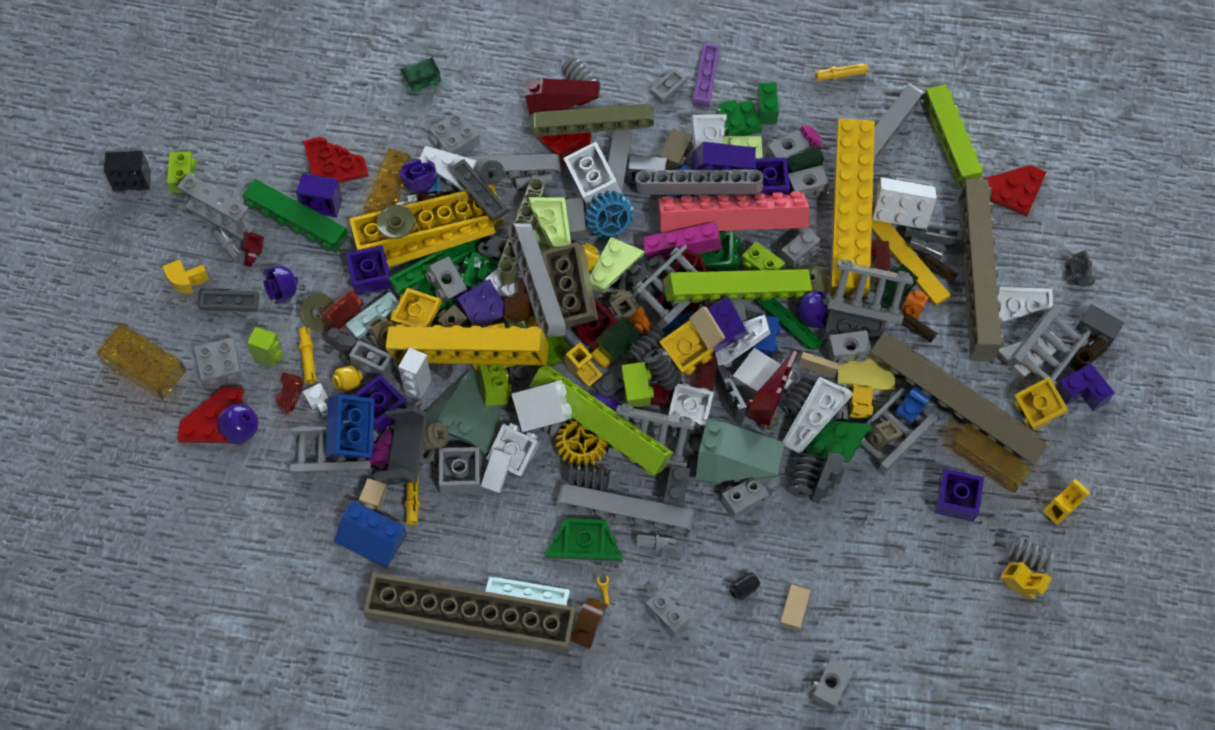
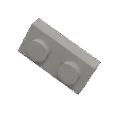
M673 68L650 89V93L664 103L687 82V78Z

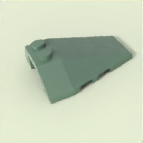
M468 370L426 411L428 414L426 425L443 423L448 429L449 436L469 443L471 447H479L480 454L488 456L498 435L502 405L485 406L478 373Z
M711 416L706 421L699 449L696 482L722 484V481L729 480L740 482V479L746 478L757 480L778 477L785 443L731 419Z

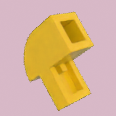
M177 260L162 266L171 287L182 294L194 293L192 286L200 285L209 280L204 265L185 271L181 260Z
M578 343L566 353L564 362L573 376L576 375L588 389L603 374L590 361L593 356L581 343Z
M852 384V392L854 394L850 398V417L869 419L870 415H872L873 406L871 404L874 390L872 386Z
M1075 479L1060 495L1053 499L1043 512L1056 525H1059L1077 509L1091 492Z
M1009 562L1000 576L1010 589L1029 599H1033L1035 595H1043L1052 580L1048 574L1033 573L1022 562Z

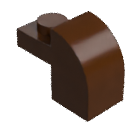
M522 277L518 278V295L505 299V316L514 323L525 321L534 315Z
M588 597L578 616L571 642L588 649L592 647L597 629L602 623L608 604Z

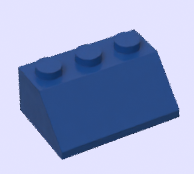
M342 394L328 398L325 456L336 458H372L375 399Z
M352 501L341 518L334 542L388 568L407 536L405 526Z

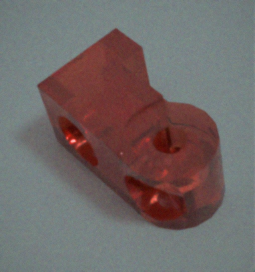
M871 241V256H873L874 261L873 268L889 270V241Z
M711 354L712 359L707 363H700L702 374L701 379L695 378V388H706L713 391L718 360L714 355Z
M282 373L280 380L283 389L277 395L276 403L281 412L290 413L297 404L304 383L300 376Z

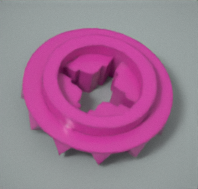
M803 124L800 128L802 135L809 144L819 149L822 146L821 137L810 125Z

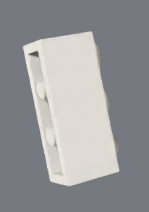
M409 347L398 367L402 386L406 395L421 399L431 381L428 358L426 354Z

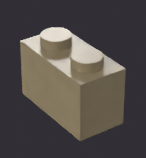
M674 128L672 129L658 156L667 158L668 170H677L685 166L686 156L688 153L691 154L694 147L692 135Z

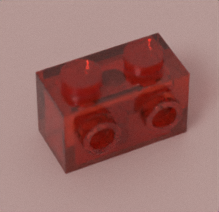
M352 289L347 290L318 314V317L328 329H340L346 325V320L350 316L354 317L361 311L360 307L364 303Z

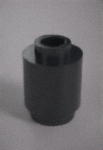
M753 572L745 573L730 583V594L734 599L742 601L758 590L760 581Z

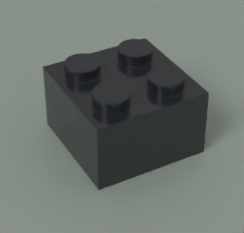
M143 151L105 152L104 173L113 191H142L150 189L151 169Z

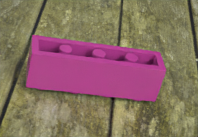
M716 222L643 237L645 254L648 260L658 254L664 260H669L671 258L669 254L676 247L680 249L684 245L687 246V250L697 254L722 249L721 236Z

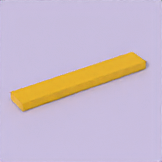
M872 220V233L903 270L910 274L909 276L912 277L919 289L929 296L930 302L936 307L950 298L951 294L912 248L907 246L906 241L888 222Z

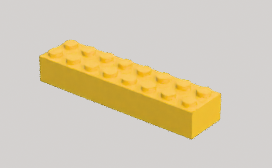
M493 184V185H488V187H489V188L495 193V195L497 196V193H496L494 184ZM466 191L403 205L413 213L415 224L412 231L402 238H389L379 231L377 218L381 211L349 218L357 251L383 245L385 255L394 248L401 249L410 243H420L429 237L436 238L448 231L455 232L464 226H474L482 220H491ZM503 216L493 222L494 228L504 226Z
M396 325L395 327H388L386 350L396 363H401L410 347L426 354L428 363L547 366L549 343L542 329L534 326L529 328H519L517 326L509 328L491 326L490 328H482L480 326L463 328L458 325L452 327L434 325L433 327H425L423 325L406 327L404 325Z

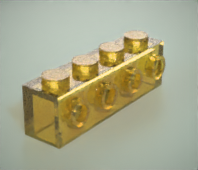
M388 148L364 206L365 215L382 211L386 207L394 205L395 201L398 202L401 186L404 187L399 171L403 170V165L410 162L409 153Z
M968 423L965 424L950 445V448L957 455L963 456L969 460L971 465L979 467L988 477L996 479L1005 489L1016 493L1032 471L1031 467Z

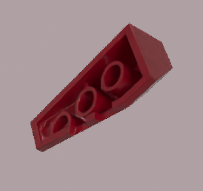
M547 78L527 81L525 98L529 118L531 114L536 112L568 110V108L575 105L581 106L598 99L600 81Z
M595 297L598 320L575 325L578 335L592 349L600 346L624 326Z
M793 351L756 392L754 399H749L746 408L749 411L747 418L770 426L795 362L797 352Z

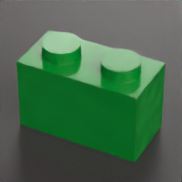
M777 83L758 84L757 106L758 118L761 124H777L779 115Z

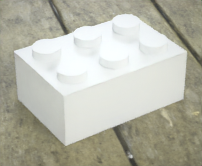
M597 142L564 158L588 208H591L589 202L594 203V197H600V192L606 195L607 190L611 193L614 191L619 194L622 193Z
M881 177L872 206V219L927 229L937 199L935 187Z

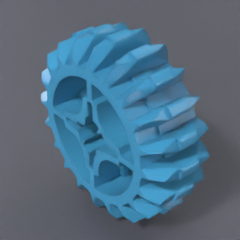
M607 190L606 195L600 192L599 198L594 197V203L589 202L591 208H586L588 213L585 215L586 225L590 232L598 238L601 237L605 240L607 237L609 239L613 238L614 235L619 238V233L625 234V228H630L629 223L633 222V205L622 193L619 194L616 191L611 193Z

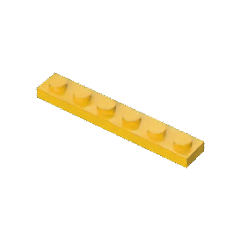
M482 220L474 226H464L455 232L448 231L443 233L442 236L436 238L429 237L420 243H410L401 249L394 248L386 253V261L388 266L391 267L495 234V228L492 220Z

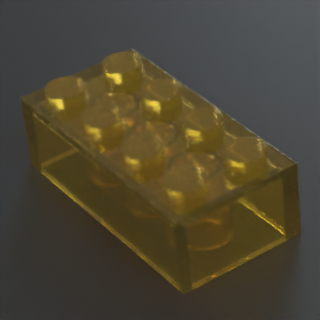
M123 324L117 327L96 352L103 364L161 400L166 397L187 371L180 359Z

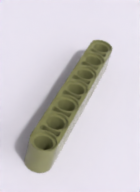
M650 104L536 112L530 115V133L533 136L649 128L654 125L653 106Z
M539 179L532 180L529 183L514 222L530 223L533 231L537 220L527 200L529 197L546 198L545 183ZM509 237L498 264L499 280L504 285L514 283L520 270Z

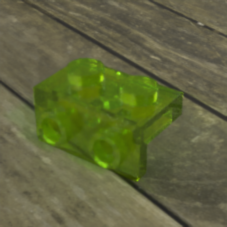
M564 335L546 337L549 343L547 365L550 367L564 363V356L571 350L569 342H565L563 339Z

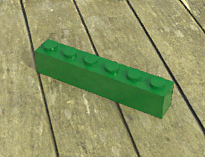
M254 179L242 194L244 204L249 209H255L262 216L272 218L280 226H286L293 233L305 236L311 243L316 242L326 251L337 253L348 239L346 227L257 179Z

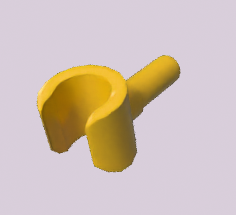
M606 575V583H600L598 577L597 587L602 590L605 604L610 605L608 597L609 578Z

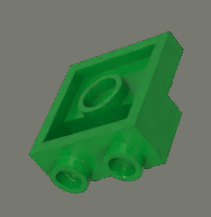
M735 99L719 103L716 115H727L724 124V134L726 133V136H748L762 133L763 128L752 100L737 103Z
M734 231L720 232L722 249L700 253L699 255L702 256L707 270L735 271L736 265L740 264V256L737 254V249L741 248L740 238H737Z
M472 252L469 257H465L462 263V267L465 269L459 275L467 290L483 282L485 278L498 268L499 262Z

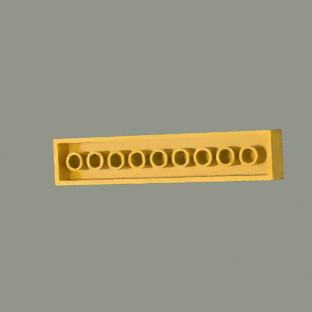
M838 118L835 144L830 295H836L842 270L837 268V260L842 261L846 259L853 261L854 264L870 267L875 135V121ZM849 272L843 296H855L860 278L859 273ZM869 275L866 281L863 297H867L870 289Z

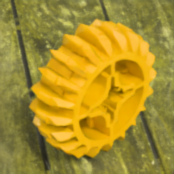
M570 419L569 425L564 423L562 425L563 429L558 430L559 435L556 436V449H559L558 455L563 456L562 460L564 462L569 460L570 466L572 463H576V467L578 464H584L585 467L588 463L594 466L595 460L600 462L601 456H605V449L608 448V443L598 439L591 430L584 429L577 420L574 422ZM577 432L576 436L570 437V439L567 440V438L572 433ZM580 436L582 441H584V448L580 444ZM594 445H597L594 450L587 453V450L589 448L593 447Z

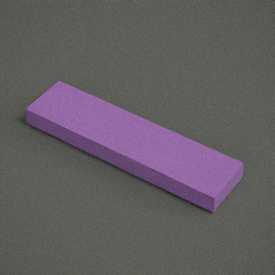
M703 43L692 100L693 104L710 106L720 46Z

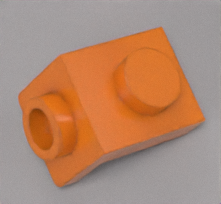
M911 289L901 309L902 314L908 313L918 320L929 296L920 290Z
M638 306L634 314L627 318L635 332L639 334H646L653 327L641 306Z

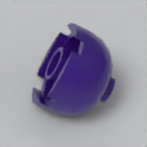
M421 159L410 161L402 166V171H399L403 186L413 193H426L435 185L437 180L435 164L430 160H427V163H422Z
M273 266L264 270L263 275H266L267 280H264L263 283L270 300L275 299V304H280L290 300L295 295L298 278L291 270L285 266Z
M824 291L808 292L801 298L800 304L796 305V315L800 316L802 323L810 328L824 329L823 325L826 324L827 304H824L822 300L826 299Z
M234 404L224 409L217 420L219 433L227 438L226 441L233 444H244L253 438L258 430L259 422L256 413L249 406L243 404Z

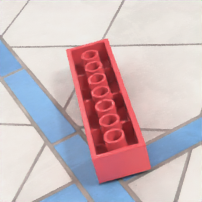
M797 191L791 192V194L774 192L768 195L764 193L754 195L736 194V196L719 194L712 197L709 195H700L699 197L684 195L681 198H673L671 196L658 198V222L661 233L714 222L717 223L719 231L809 228L810 207L804 193Z

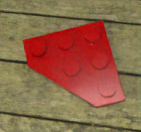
M592 132L537 136V138L553 154L559 155L560 161L568 168L564 158L590 145Z
M322 137L303 141L311 174L324 178L331 177L338 180L339 183L369 176L364 157L356 156L337 144L333 145L327 142Z
M1028 165L984 178L983 180H988V186L991 187L990 202L1027 217L1047 171Z
M243 387L221 388L182 419L179 424L178 442L233 444L226 441L227 438L219 433L217 420L224 409L234 404H243Z

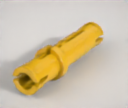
M867 63L816 70L814 73L816 82L823 80L834 81L837 78L868 74Z
M306 327L298 329L300 340L298 348L301 351L304 383L313 384L317 382L313 358L314 344L311 342L310 328L307 327L306 331Z
M419 472L417 482L407 483L404 507L406 508V524L410 526L419 524Z

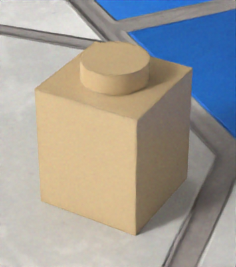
M367 478L359 498L360 504L373 511L380 512L388 493L387 485Z

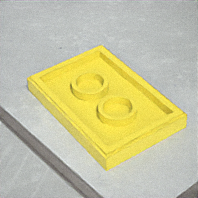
M871 353L866 361H851L839 365L837 384L842 383V387H844V383L848 384L849 389H852V384L872 386L873 391L894 392L895 373L889 369V364L878 362L873 358L874 354Z

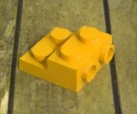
M407 288L400 296L397 308L392 311L390 320L395 326L414 327L415 325L430 327L442 301L440 298Z
M691 320L659 341V344L667 351L671 361L681 375L685 373L687 376L697 369L695 367L700 362L705 364L712 359L711 354H713L714 350L707 348Z
M1050 377L1015 394L1017 401L1014 404L1019 412L1023 411L1026 417L1023 420L1027 427H1032L1034 431L1052 423L1051 420L1069 412Z

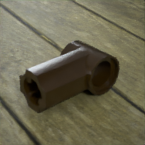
M1095 338L1084 348L1078 350L1071 359V367L1078 371L1093 363L1108 350L1106 343L1102 339Z

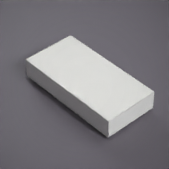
M493 449L481 487L501 493L513 455Z

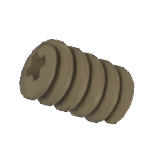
M443 423L426 425L422 451L442 448L447 444L449 433Z

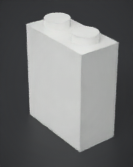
M754 348L735 372L732 380L737 388L754 398L756 392L781 364ZM792 371L790 372V375L784 387L785 390H788V388L791 386L793 380H791L793 374Z
M561 380L512 394L522 432L572 418V409L570 404L567 403L565 396L567 393L566 388Z

